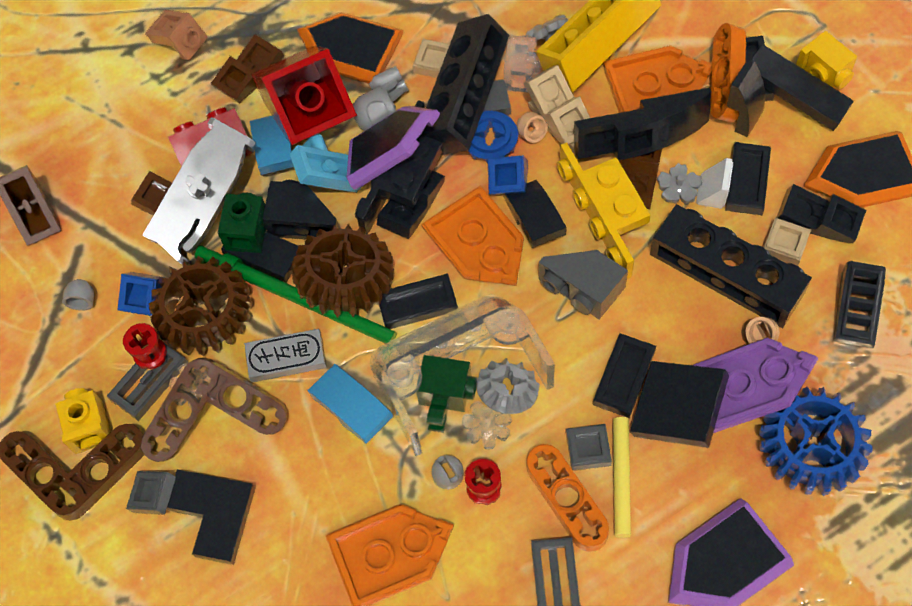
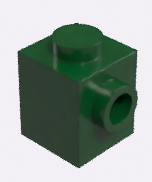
M247 192L240 193L239 195L226 194L218 228V235L226 251L262 253L266 233L262 220L265 209V202L262 196Z

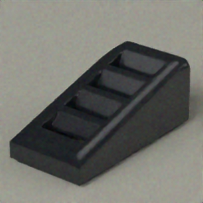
M854 261L846 263L841 274L834 342L874 348L885 284V267ZM851 293L870 296V300L851 297L850 295ZM848 308L867 311L868 315L848 312ZM846 323L867 326V331L845 328Z

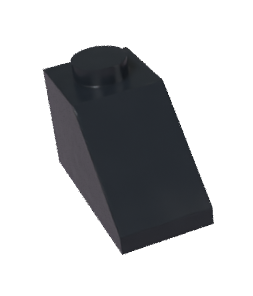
M295 180L270 181L262 218L268 233L280 238L306 240L307 235L317 237L316 234L319 228L328 232L335 225L339 229L336 217L308 185L300 184V182Z

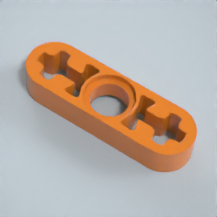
M724 23L718 28L713 40L711 114L716 119L733 123L738 119L740 112L728 107L727 102L731 85L746 62V32L744 28L729 23Z
M547 444L534 447L527 457L528 475L564 529L572 537L575 545L587 552L601 549L606 544L609 535L607 519L557 448ZM543 457L545 461L554 460L552 472L558 480L550 488L546 486L551 484V477L544 468L536 469L538 467V458ZM566 487L574 489L579 495L578 503L569 508L559 505L555 498L556 493ZM584 507L589 509L584 511L583 516L588 525L591 527L598 525L600 527L597 531L598 539L593 540L589 535L584 538L581 536L583 524L577 515L581 513ZM575 517V519L572 522L568 519Z

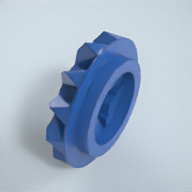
M483 111L470 148L466 151L472 155L474 160L480 158L484 159L487 163L488 158L505 157L509 152H514L518 141V129L515 122L504 113ZM489 128H492L495 137L491 146H488L485 140L487 133H489Z

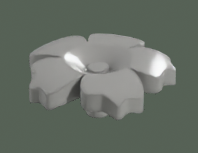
M678 163L675 167L670 168L669 174L660 172V175L657 177L659 189L663 191L661 197L666 202L678 203L679 198L684 204L694 202L698 193L697 189L702 185V177L694 172H690L687 175V166Z

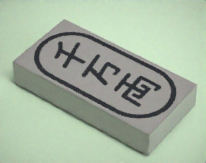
M320 329L244 343L248 376L251 383L327 368Z

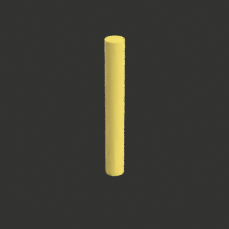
M616 417L613 419L614 536L617 538L631 537L629 419L626 417Z

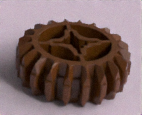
M349 223L345 229H337L333 225L328 232L319 228L316 234L317 237L307 235L305 245H298L296 256H294L292 261L293 283L297 288L300 299H306L310 308L319 306L322 315L329 310H334L337 318L342 311H349L351 316L354 317L356 309L359 308L368 313L371 303L380 305L382 294H388L390 283L394 279L393 257L391 252H388L386 242L379 241L376 232L366 235L363 226L355 231L352 230Z
M198 256L195 264L190 265L189 262L183 259V268L176 270L169 266L171 276L169 278L158 277V283L161 288L151 290V296L155 300L148 303L149 310L152 313L150 317L151 323L154 328H157V334L161 340L167 341L172 349L176 350L180 347L183 353L189 355L195 348L198 354L204 356L207 347L211 346L214 351L219 353V343L225 340L226 343L232 345L233 339L231 334H243L244 329L241 323L250 322V314L248 312V309L252 308V300L249 297L250 289L247 283H244L242 274L239 271L231 272L232 266L227 261L219 265L218 259L212 257L205 263L204 259ZM183 296L182 301L177 305L178 301ZM194 299H196L200 305L204 304L208 312H206L202 307L197 308ZM228 299L224 311L218 317L219 310L225 305L224 301Z

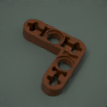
M197 358L189 362L181 372L141 440V449L147 458L155 462L171 458L179 449L207 402L265 435L277 433L282 429L287 420V410L280 400L208 358ZM206 366L209 369L207 376L211 378V382H203L197 388L195 394L202 395L199 401L192 393L180 390V387L184 384L189 389L196 379V376L191 373L192 369L199 370ZM231 385L241 386L246 392V401L239 407L230 406L224 398L225 390ZM254 395L261 398L256 404L259 408L267 411L272 406L277 409L275 416L280 419L278 424L275 422H270L268 426L262 424L263 416L255 410L251 412L250 417L243 413L252 404ZM177 398L187 400L192 407V413L186 420H178L170 412L171 403ZM163 418L170 426L180 428L182 431L180 435L175 429L171 431L166 439L170 449L163 448L160 452H156L153 449L155 442L151 440V437H158L164 432L167 425L160 423V420Z
M133 424L119 425L69 473L28 434L20 431L9 433L1 440L0 459L55 514L64 520L72 521L83 516L144 456L141 449V440L144 434ZM126 437L135 444L130 450L121 443ZM15 446H21L32 460L26 464L13 451ZM110 451L120 460L117 465L107 455ZM97 463H107L109 470L105 478L100 481H91L89 479L90 469ZM45 466L52 467L53 476L51 480L46 484L36 485L34 481L36 472ZM60 487L76 501L71 508L65 505V502L55 493Z

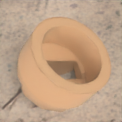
M526 112L517 120L518 133L528 142H539L547 133L548 124L538 113ZM529 124L534 128L531 132L528 129Z
M756 317L748 323L745 334L750 344L767 338L759 325L761 323H764L771 339L778 340L780 334L779 326L773 319L769 317Z

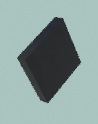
M651 361L630 432L632 435L638 438L709 448L729 378L726 369Z

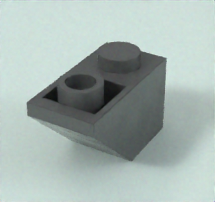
M598 250L545 256L539 261V280L548 291L553 294H562L571 300L572 305L579 312L585 315L591 314L599 320L626 287L628 270Z

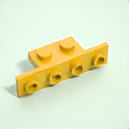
M568 143L560 145V160L557 161V168L561 178L565 182L569 180L574 189L573 197L580 210L585 209L590 217L589 225L593 235L597 240L602 239L607 247L606 256L627 269V279L631 278L634 259L620 235L650 223V213L617 157L583 171Z

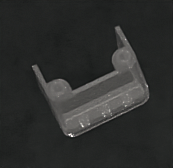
M495 294L482 296L378 347L372 353L370 358L372 374L415 457L422 454L418 433L401 400L413 395L420 388L422 383L420 369L424 355L449 359L491 337L505 345L519 342L545 388L549 390L554 387V361L526 314L503 297Z

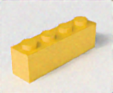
M589 0L536 51L543 71L558 65L573 93L662 6L661 1Z

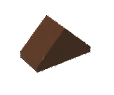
M28 165L0 177V196L27 246L61 231L46 192Z

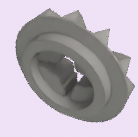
M505 358L501 363L491 360L487 368L480 370L476 388L480 399L492 410L504 414H518L534 405L538 397L540 383L536 382L534 371L524 369L522 362L515 365L509 363L508 359ZM505 378L510 379L511 384L514 385L511 395H509L506 385L503 384Z

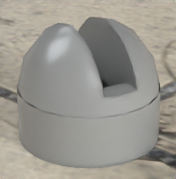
M76 279L71 281L64 290L62 303L70 309L89 310L93 306L94 289L85 280Z
M443 455L432 465V478L438 487L446 490L454 489L462 482L464 477L463 466L456 457ZM447 463L455 476L449 479L444 468L441 466L442 464Z

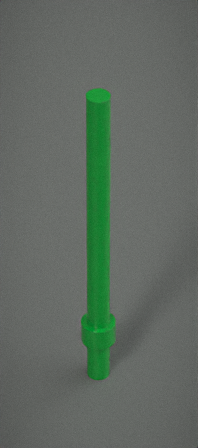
M202 245L197 248L195 259L199 256L207 263L214 257L218 259L219 265L227 261L232 266L231 272L239 271L244 281L322 315L319 306L310 308L306 299H300L296 287L243 264L242 259L229 253L222 255ZM329 310L322 315L389 346L393 344L397 332L357 314L352 317L349 311H342L338 318L334 314V310Z

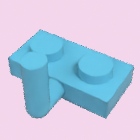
M321 134L309 137L302 146L297 145L289 154L300 184L355 193L360 189L354 190L346 178L348 155L328 151Z

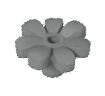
M558 15L543 25H536L525 34L528 40L535 38V40L545 39L547 41L568 19L565 15Z

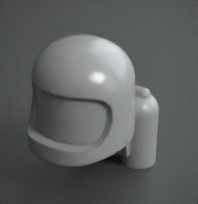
M397 66L375 75L369 83L372 90L359 96L353 103L357 114L354 119L362 130H367L397 111L394 101L409 91Z

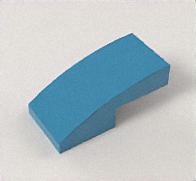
M267 116L251 120L250 128L252 140L257 145L255 155L260 174L264 175L294 167L289 155L292 151L291 144L274 118Z
M336 364L307 390L316 402L337 417L342 426L366 444L393 417L391 411Z

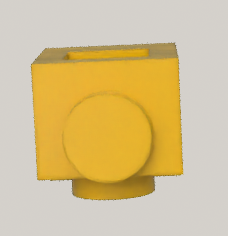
M825 30L800 50L796 65L834 89L841 90L853 78L854 73L852 70L858 56Z
M85 388L70 390L64 395L65 400L57 402L55 405L63 433L61 435L62 441L76 455L95 448L110 433V428L103 402L93 390L88 391Z

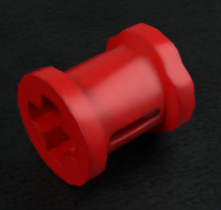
M145 323L135 324L123 336L125 350L133 357L134 362L140 368L152 370L164 363L167 354L166 345L159 339L156 330L151 325ZM137 334H139L140 337L142 338V339H140L139 341H138V339L136 338V335H137ZM151 353L155 356L154 359H151L149 356Z
M477 459L471 462L465 471L467 494L476 504L490 505L500 497L502 487L500 469L493 461L488 459ZM481 477L484 481L490 480L491 485L485 487L482 483L477 485L476 480Z

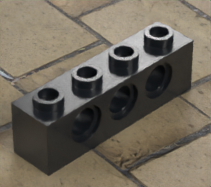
M489 14L458 22L427 103L426 109L437 110L440 115L433 126H425L421 135L443 142V152L441 155L469 150L510 35Z
M678 204L675 205L653 237L651 256L761 317L773 319L782 329L803 298L812 279L799 266L777 259L764 247L752 245L737 237L732 230L726 227H718L705 220L697 211L685 209ZM700 242L703 245H705V247L697 248L691 245L690 243ZM724 260H733L738 266H729ZM757 279H768L772 282V285H764Z

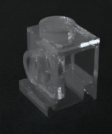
M528 35L508 36L503 70L507 91L528 92L524 83L541 73L542 67L536 54V37Z

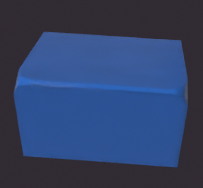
M524 155L488 158L490 195L526 192L528 160Z
M136 272L121 274L117 310L152 316L148 303L155 301L151 296V290L161 288L158 283V277L161 276Z

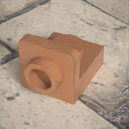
M166 9L145 33L152 43L173 46L185 60H190L207 39V35L190 13Z

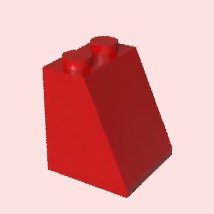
M313 46L251 73L266 108L291 145L357 116L328 48Z

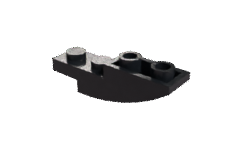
M703 88L640 100V109L574 121V151L578 159L614 153L615 157L620 161L670 146L688 137L709 122L712 91L710 88Z

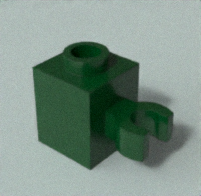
M429 355L423 356L416 394L419 405L429 406L426 421L429 424V431L444 433L448 410L465 412L467 399L474 400L477 377L471 374L470 362Z

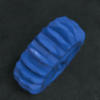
M807 386L802 388L800 397L797 395L790 407L764 416L763 420L767 425L761 426L759 435L766 440L761 442L759 446L760 452L770 453L765 460L766 467L776 465L779 467L775 473L776 480L782 479L785 475L791 478L788 485L790 490L795 489L798 483L804 484L806 495H811L815 486L818 487L823 496L830 493L832 486L838 492L843 491L847 486V481L855 483L860 477L858 471H864L868 466L869 462L865 457L869 456L872 452V445L865 441L871 437V430L860 427L866 420L865 415L854 416L852 414L855 408L854 402L847 403L846 406L839 403L841 400L840 392L835 393L831 399L826 397V390L822 387L819 388L816 396H813ZM808 415L818 416L823 418L824 420H814L810 418ZM784 425L792 431L790 436L793 437L797 444V448L793 453H791L785 442ZM837 429L843 436L846 455L840 451L841 446L835 440L834 432ZM823 433H825L824 437L821 440V443L820 441L817 445L812 443L807 449H805L806 445L809 442V438L811 440L813 437L819 438ZM816 461L826 468L810 466L805 464V462Z

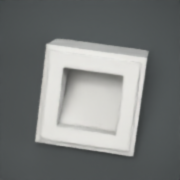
M726 158L701 174L702 185L698 188L696 199L698 205L720 209L725 207L732 175V159Z

